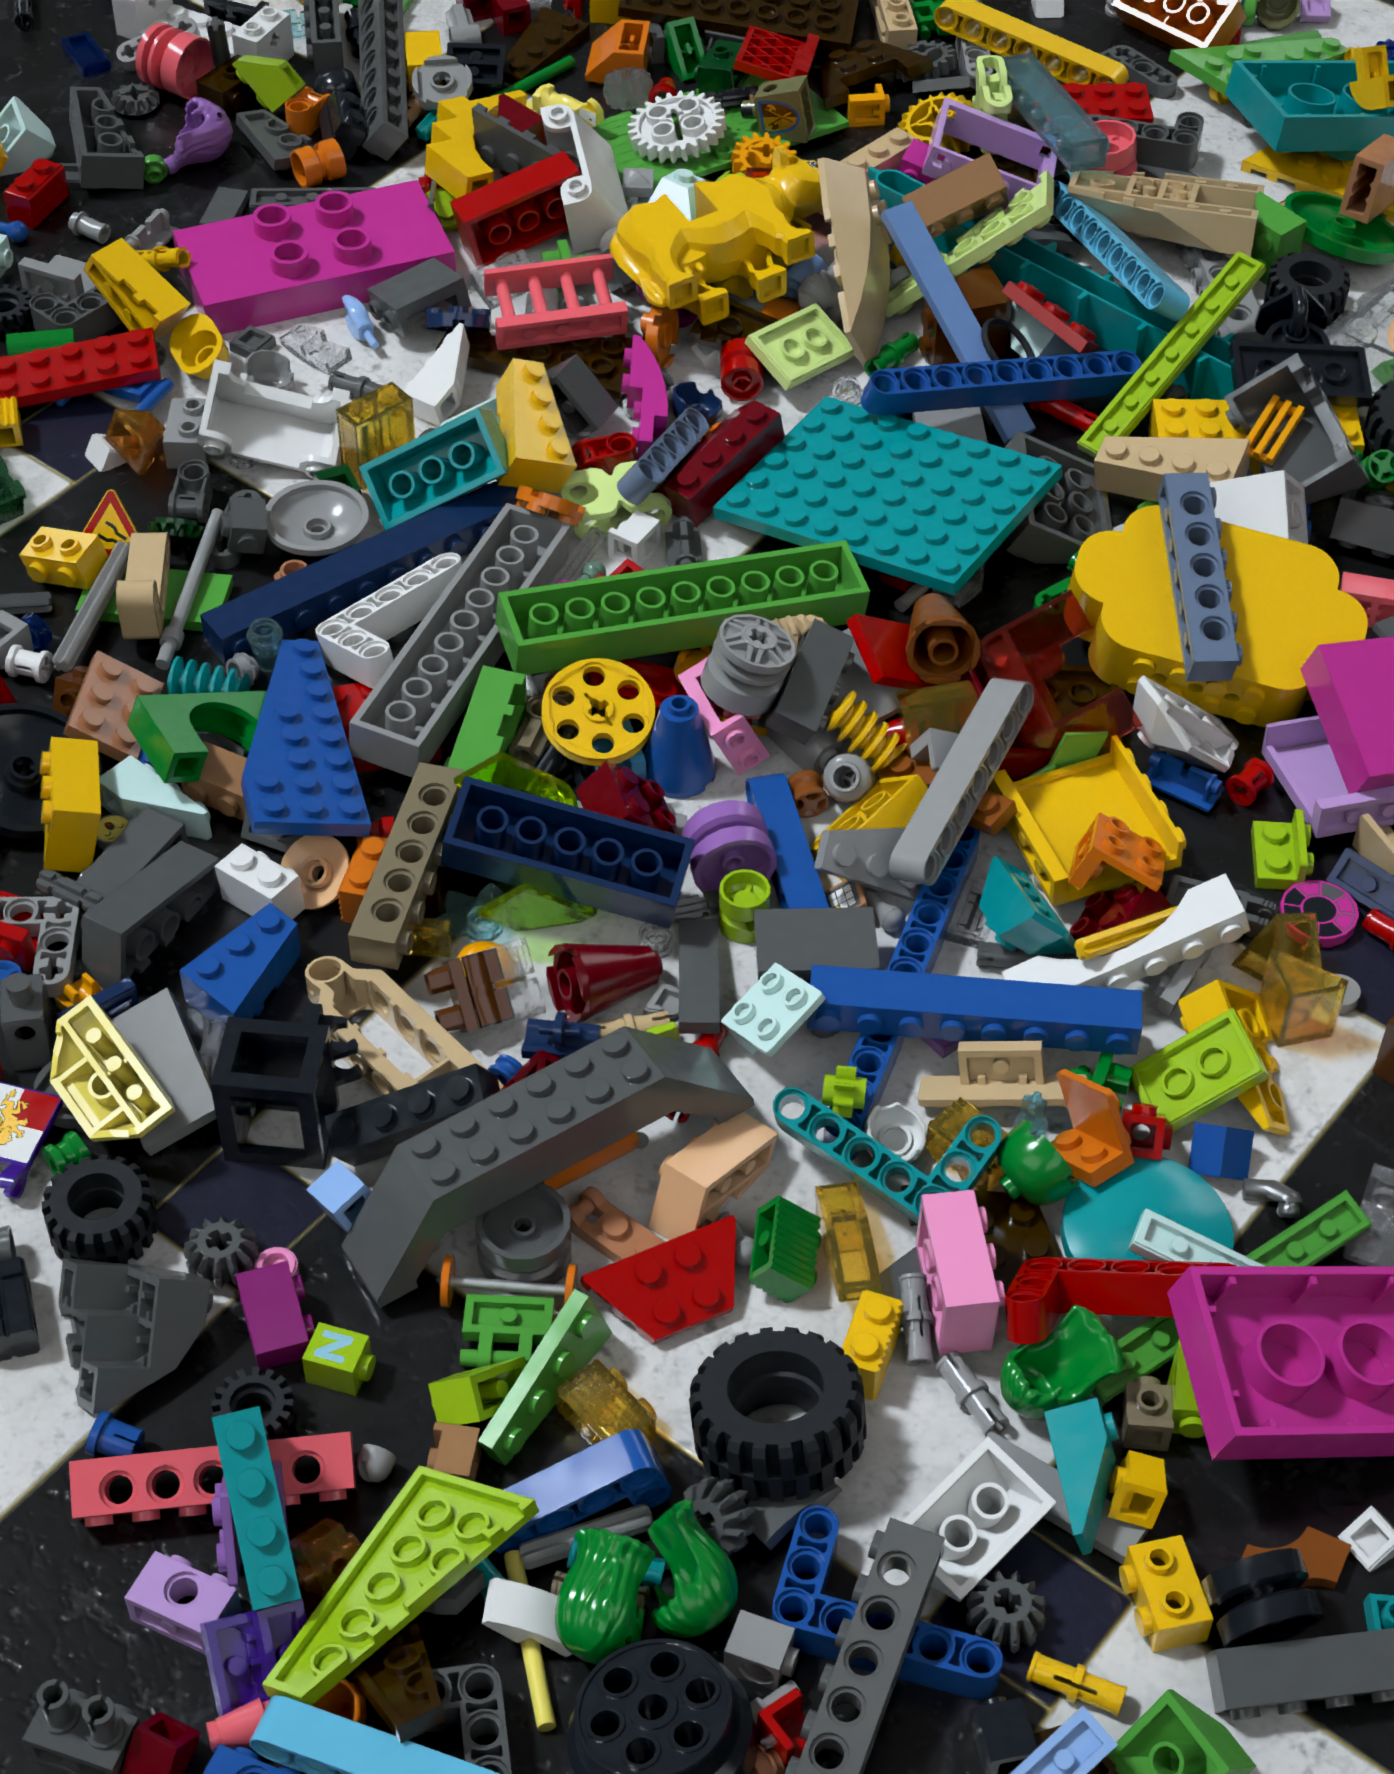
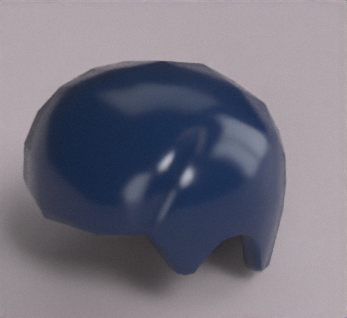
M691 381L679 383L673 388L672 412L676 419L687 408L698 410L706 418L709 426L713 425L722 416V400L714 395L712 389H709L707 393H701L698 391L696 383Z

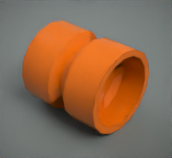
M334 138L319 141L314 144V149L307 145L290 152L292 170L301 188H312L321 185L323 179L325 181H333L346 176L345 158L338 142Z

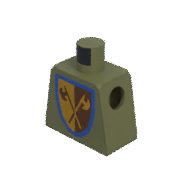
M807 75L762 83L754 96V100H743L741 105L742 118L757 119L759 132L763 137L765 132H768L770 138L781 136V140L808 143L816 125Z

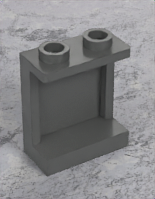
M434 257L367 289L371 300L368 302V307L372 316L386 324L389 330H394L402 337L410 335L406 322L408 317L443 300L452 306H466L468 308L472 306L464 277Z

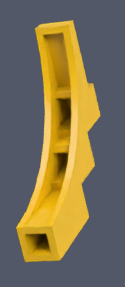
M517 90L504 93L526 106L527 94L523 91ZM499 95L471 101L465 96L438 101L437 122L432 123L431 144L426 145L425 174L435 180L437 184L455 198H459L493 182L494 171L481 159L476 151L472 108L480 103L488 108L487 113L497 118Z

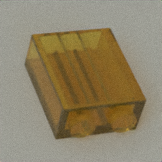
M391 381L336 409L341 464H348L363 491L367 489L359 466L416 439L413 398Z

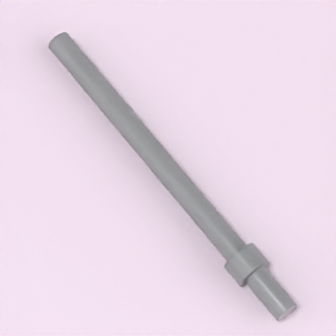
M215 508L211 511L170 624L163 629L159 640L161 648L155 662L159 669L167 670L170 667L175 651L181 648L185 636L183 629L219 534L221 518L225 516L224 511Z

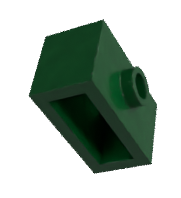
M717 40L713 47L707 51L706 56L695 68L694 76L695 81L698 82L699 94L712 91L718 94L719 90L740 88L750 74L733 69L742 42Z

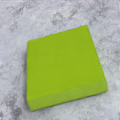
M1234 1008L1229 1009L1129 1067L1134 1069L1131 1081L1141 1102L1158 1106L1157 1113L1165 1114L1166 1124L1173 1125V1132L1270 1078L1239 1014Z

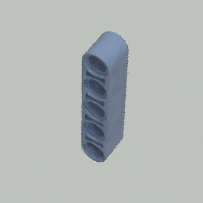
M694 408L685 409L618 481L617 489L625 500L634 505L641 504L708 431V421L698 410Z

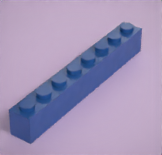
M813 964L811 967L810 985L820 990L825 996V1000L807 1019V1029H820L827 1032H857L866 1035H894L906 1038L944 1039L947 1041H1042L1044 1048L1107 1052L1115 1055H1137L1142 1033V990Z

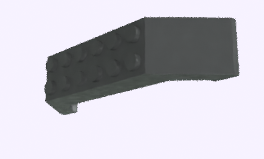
M623 1026L398 1144L342 1243L343 1252L378 1307L381 1308L418 1288L417 1278L444 1235L673 1111L712 1117L719 1125L755 1105L753 1097L712 1048Z

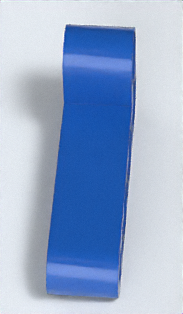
M639 1429L624 1430L504 1489L511 1493L535 1499L539 1513L496 1548L495 1552L505 1554L511 1550H519V1544L562 1530L626 1497L634 1506L644 1503L648 1505L649 1509L666 1502L671 1497L673 1491L656 1449Z

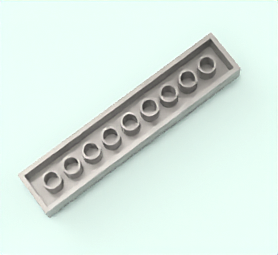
M509 503L505 504L349 722V749L351 756L412 778L419 762L427 764L430 762L470 703L483 665L494 667L505 651L495 624L498 592L550 585L569 557L571 524Z

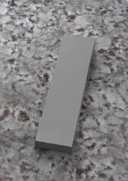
M990 1430L987 1436L1056 1501L1054 1507L1043 1518L1073 1535L1058 1470ZM1105 1499L1093 1547L1123 1565L1128 1546L1140 1544L1147 1534L1148 1528L1107 1517V1510L1111 1501Z

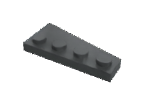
M480 103L472 108L476 149L481 159L489 167L512 174L563 151L553 144L545 146L536 138L537 135L528 130L522 133L510 126L511 121L501 115L497 118L487 113L488 108ZM567 153L579 169L580 175H582L579 159Z

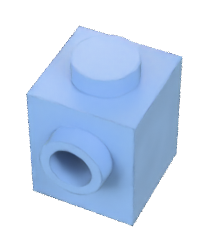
M339 1160L306 1189L322 1210L347 1234L371 1193L368 1187Z

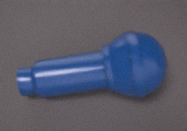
M0 221V234L8 235V238L14 243H22L27 239L29 229L22 221L10 223Z

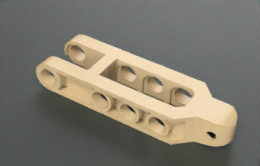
M335 956L319 957L307 965L305 977L308 998L314 1004H322L324 1015L343 1016L349 1019L361 1010H374L433 1066L416 1079L407 1072L403 1074L387 1059L386 1052L381 1047L377 1049L361 1034V1028L356 1023L352 1025L348 1021V1028L336 1030L331 1035V1039L338 1042H349L353 1038L356 1039L359 1052L342 1059L350 1067L359 1064L362 1078L380 1096L475 1063L487 1069L382 970L352 968ZM498 1080L499 1087L501 1089L503 1087V1084Z

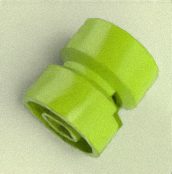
M740 869L730 872L720 882L719 929L721 934L730 941L743 944L755 942L754 910L770 909L771 886L768 879L761 873L749 869Z

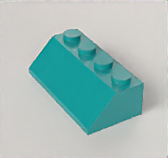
M477 408L359 466L385 531L508 473L506 441L492 410Z

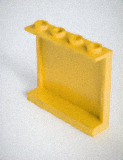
M1117 735L1111 736L1110 753L1016 782H1012L1006 770L1003 769L996 772L990 783L991 791L1015 801L1018 812L1005 826L1052 907L1093 895L1101 890L1105 891L1128 882L1137 881L1106 863L1099 877L1095 881L1090 878L1082 890L1068 882L1075 846L1099 812L1107 817L1119 818L1131 831L1142 837L1148 836L1156 840L1166 851L1164 872L1181 867L1183 849L1186 848L1185 835L1180 827L1174 826L1169 818L1166 804L1162 800L1158 801L1152 791L1148 776L1141 774L1135 764L1132 751L1123 746Z

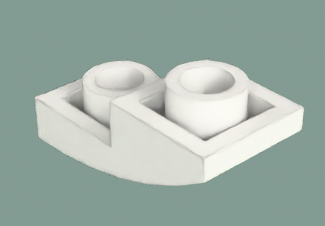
M500 1578L489 1580L482 1619L483 1625L516 1643L531 1638L564 1657L572 1655L563 1646L556 1632L555 1607L557 1595Z

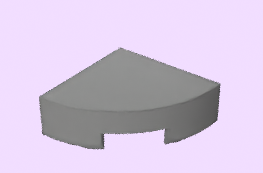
M660 981L643 1009V1015L667 1010L669 1014L667 1018H670V1020L679 1018V988Z

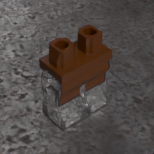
M526 937L442 962V967L424 974L429 995L450 991L453 1006L434 1011L436 1021L446 1031L460 1030L461 1033L470 1032L546 1013L537 977L496 988L494 983L535 972Z

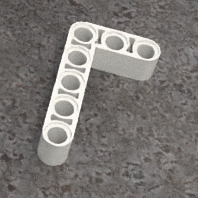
M457 553L440 554L320 623L316 627V635L325 663L373 689L394 661L387 640L424 619L462 566L460 555Z

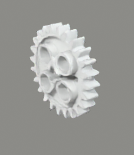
M679 91L677 96L667 93L665 99L656 96L655 103L644 102L646 109L637 108V115L630 116L631 123L627 124L629 141L633 151H639L640 157L648 155L649 161L659 157L660 163H663L667 158H671V162L675 163L677 158L680 157L686 162L689 155L698 158L699 151L710 152L709 145H718V138H724L723 131L727 130L725 112L721 107V103H715L713 96L706 99L705 93H701L696 97L694 91H691L688 95H683V92ZM672 113L677 114L683 140L677 139L671 116Z

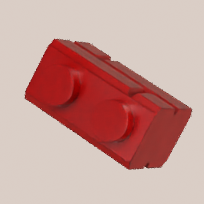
M40 158L35 160L31 167L21 176L17 177L3 192L5 205L8 206L6 208L8 220L11 222L22 221L30 229L39 225L69 195L68 184L65 182V168L61 164Z

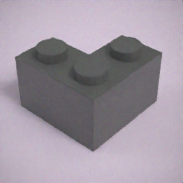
M578 354L546 371L561 419L578 440L598 430L619 407Z

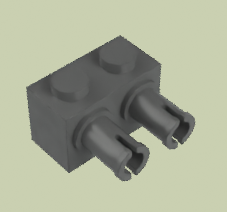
M58 1679L44 1682L38 1688L36 1694L39 1708L22 1738L30 1761L67 1774H121L134 1729L141 1724L136 1713L126 1706L114 1704L108 1696L104 1703L103 1695L101 1694L89 1697L79 1690L69 1689L63 1681L59 1686Z

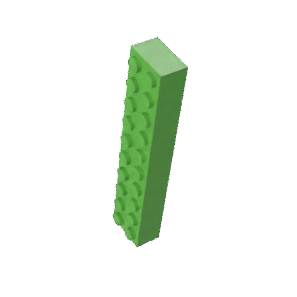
M843 540L498 592L495 624L513 672L530 675L562 670L572 663L591 658L618 661L712 646L724 620L739 614L756 615L773 621L775 618H785L787 615L791 617L799 614L804 616L815 615L816 617L823 618L824 622L830 626L847 624V620L855 613L865 615L870 589L847 541Z

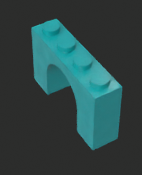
M260 1406L212 1417L253 1611L301 1599Z

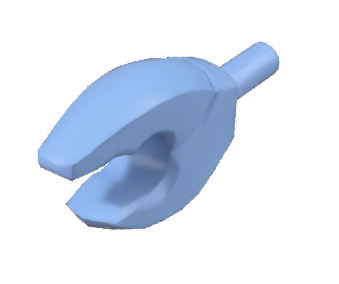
M344 295L342 301L348 313L345 319L351 335L360 341L367 340L373 349L378 348L379 343L373 336L374 326L371 319H369L366 308L355 297Z

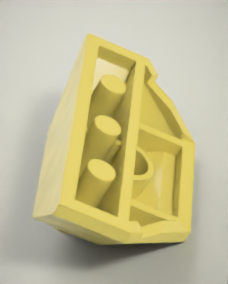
M91 995L56 1021L55 1033L57 1038L53 1050L50 1083L93 1142L142 1138L175 1112L169 1095L131 1043Z

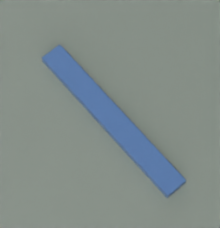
M912 200L884 210L880 217L959 362L991 361L983 346L981 338L982 328ZM1023 403L984 406L1004 444L1010 442L1018 431L1030 434L1036 429Z

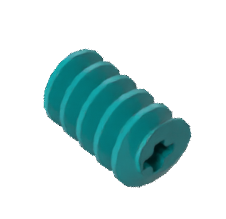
M176 656L168 674L167 689L168 694L250 691V676L246 673L239 680L238 669L232 668L228 676L225 677V668L221 665H218L214 673L211 674V664L204 662L198 671V663L193 659H190L184 668L183 657Z

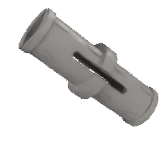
M923 1273L902 1274L901 1277H898V1281L900 1283L901 1301L904 1304L903 1314L900 1318V1327L903 1328L905 1364L908 1366L930 1365L934 1362L930 1326L934 1323L933 1313L928 1309L927 1276Z
M958 1351L950 1352L952 1362L949 1361L946 1355L942 1357L936 1364V1370L943 1376L956 1394L955 1402L960 1409H967L983 1431L982 1433L985 1437L990 1430L993 1431V1427L998 1434L1002 1433L1009 1425V1419L1004 1416L988 1394L989 1386L986 1382L976 1378Z

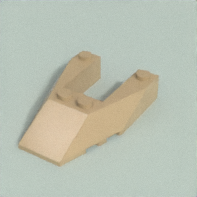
M1075 169L1068 184L1067 192L1105 215L1114 224L1127 232L1133 233L1136 237H1153L1218 253H1225V256L1228 258H1232L1237 251L1251 257L1259 210H1253L1255 194L1259 191L1264 193L1265 185L1165 173L1164 179L1145 177V172H1133L1131 176L1113 174L1114 171Z

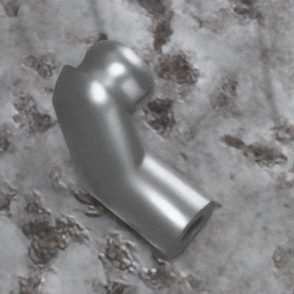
M1243 1179V1199L1278 1202L1277 1214L1279 1217L1297 1218L1300 1215L1299 1203H1302V1198L1297 1191L1276 1180Z

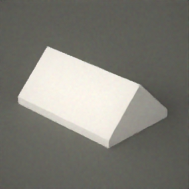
M987 1436L902 1522L945 1537L943 1555L931 1587L961 1602L1054 1507L1056 1501Z

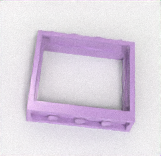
M945 97L933 126L921 174L938 179L974 160L941 147L944 133L1038 170L1037 181L1033 183L998 169L1007 186L1008 204L1015 197L1014 194L1022 188L1031 190L1041 182L1038 176L1044 171L1048 170L1054 178L1059 141ZM948 109L956 111L954 118L947 116ZM1042 146L1051 149V152L1047 155L1040 153ZM938 153L945 156L944 161L937 159Z

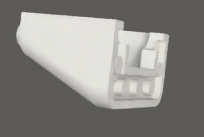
M556 104L542 107L540 111L547 146L553 144L579 159L582 175L567 179L561 186V197L573 254L600 248V240L605 232L610 228L618 227L619 220L628 212L612 148L601 135L567 105Z
M214 360L197 440L206 453L211 455L228 454L305 472L311 478H315L314 472L335 467L350 391L333 387L332 394L328 397H321V391L315 390L312 397L246 381L247 374L240 373L239 378L231 372L232 363Z

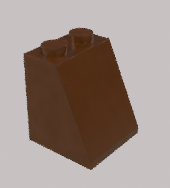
M983 263L955 279L981 328L991 318H1001L1010 322L1012 300L1001 292L1004 287L989 263ZM926 301L925 310L921 312L923 336L919 337V349L922 356H926L931 365L960 363ZM992 325L988 330L989 341L997 356L1004 355L1007 350L1009 330L1000 325Z

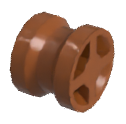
M803 770L788 778L799 817H815L826 810L829 805V798L823 789V780L819 773L813 770Z

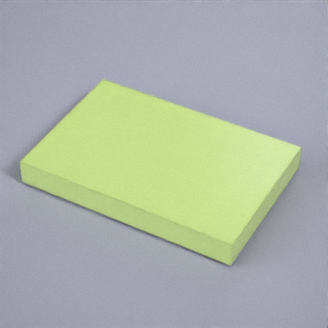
M817 303L748 335L744 342L785 391L853 358L855 355L847 337Z

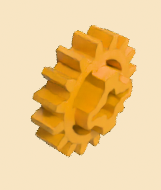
M754 132L752 139L744 135L742 136L741 143L736 142L732 151L730 161L733 164L732 172H741L752 178H763L769 175L773 169L774 147L783 145L788 155L796 156L797 152L796 150H789L791 143L785 142L782 144L780 142L781 136H776L772 139L768 132H765L764 137H759Z

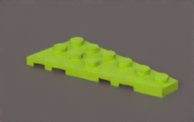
M419 1465L263 1681L262 1686L267 1696H284L312 1706L538 1514L539 1509L535 1499Z

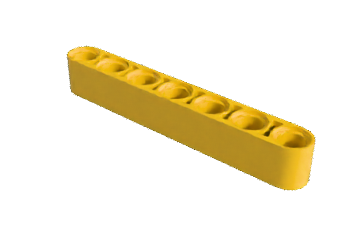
M945 0L935 10V24L943 31L1066 84L1072 82L1078 84H1097L1100 82L1126 84L1129 79L1127 68L1120 62L975 0Z

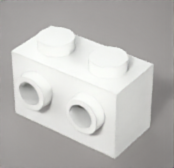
M241 843L214 866L222 899L251 916L269 903L273 904L292 920L305 909L301 879L293 869L289 867L284 868L270 860L261 851L256 852Z

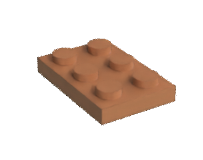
M97 650L91 659L63 734L72 739L98 741V751L119 762L130 755L138 759L141 747L127 726L136 696L160 695L164 683Z

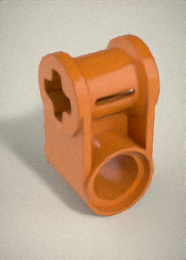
M305 86L294 97L285 102L286 123L290 125L289 130L298 136L301 134H305L308 137L320 127L318 114L324 104H328L327 100L331 94L322 95L314 92L311 87Z

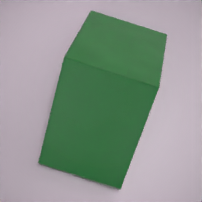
M694 16L667 22L665 24V61L682 82L695 79V68L703 60L705 53Z

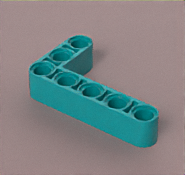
M788 1087L781 1090L773 1101L775 1120L782 1131L916 1224L919 1221L922 1195L973 1190L997 1156L1002 1140L1001 1127L994 1118L987 1115L972 1117L962 1128L930 1175L927 1176L797 1087ZM795 1102L801 1104L805 1109L800 1117L788 1119L781 1114L785 1105ZM825 1126H831L839 1131V1136L834 1142L823 1143L816 1138L817 1132ZM978 1130H985L993 1135L994 1141L987 1147H978L971 1141L970 1137ZM860 1150H866L874 1156L873 1163L864 1168L855 1166L850 1160L852 1155ZM961 1164L969 1170L970 1175L964 1181L955 1182L947 1177V1169L952 1165ZM901 1174L909 1180L910 1184L904 1191L894 1192L886 1186L887 1179L892 1175Z

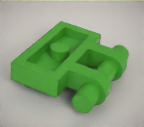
M466 1294L462 1328L463 1341L479 1342L478 1349L460 1350V1367L479 1368L523 1356L527 1364L534 1353L533 1345L540 1344L554 1321V1298ZM494 1342L519 1343L518 1351L493 1350Z

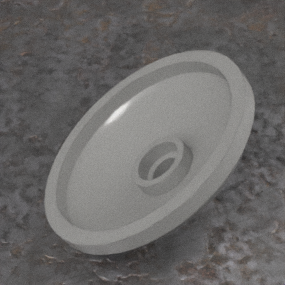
M310 480L293 484L275 494L266 505L268 538L279 548L300 556L319 557L342 551L358 541L365 533L369 524V510L363 496L350 486L335 481Z

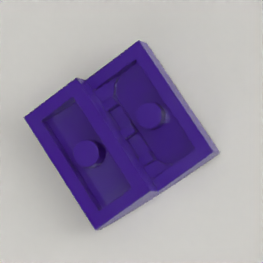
M303 1599L200 1623L218 1717L257 1698H260L261 1702L271 1699V1697L267 1696L262 1683L307 1622Z

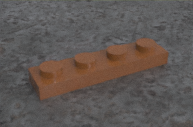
M902 751L876 776L879 780L882 778L918 774L929 788L937 772L931 770L930 763L913 760L911 755ZM987 789L968 826L994 837L1018 812L1015 801Z

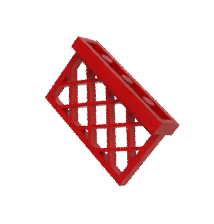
M750 25L736 57L733 69L770 81L807 75L808 78L820 36L809 33L806 42H802Z

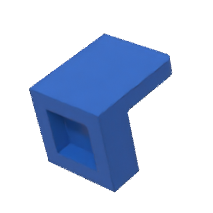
M1195 1122L1188 1168L1197 1174L1243 1181L1244 1178H1248L1254 1131Z

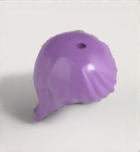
M193 97L187 102V107H185L187 112L185 115L186 125L179 131V135L176 137L174 154L164 159L169 168L167 173L171 175L184 166L216 160L226 151L232 139L233 129L229 117L221 107L202 97Z

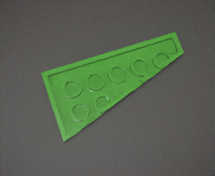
M1327 37L1171 50L1168 61L1225 95L1234 60H1343L1348 48L1341 45L1338 39Z

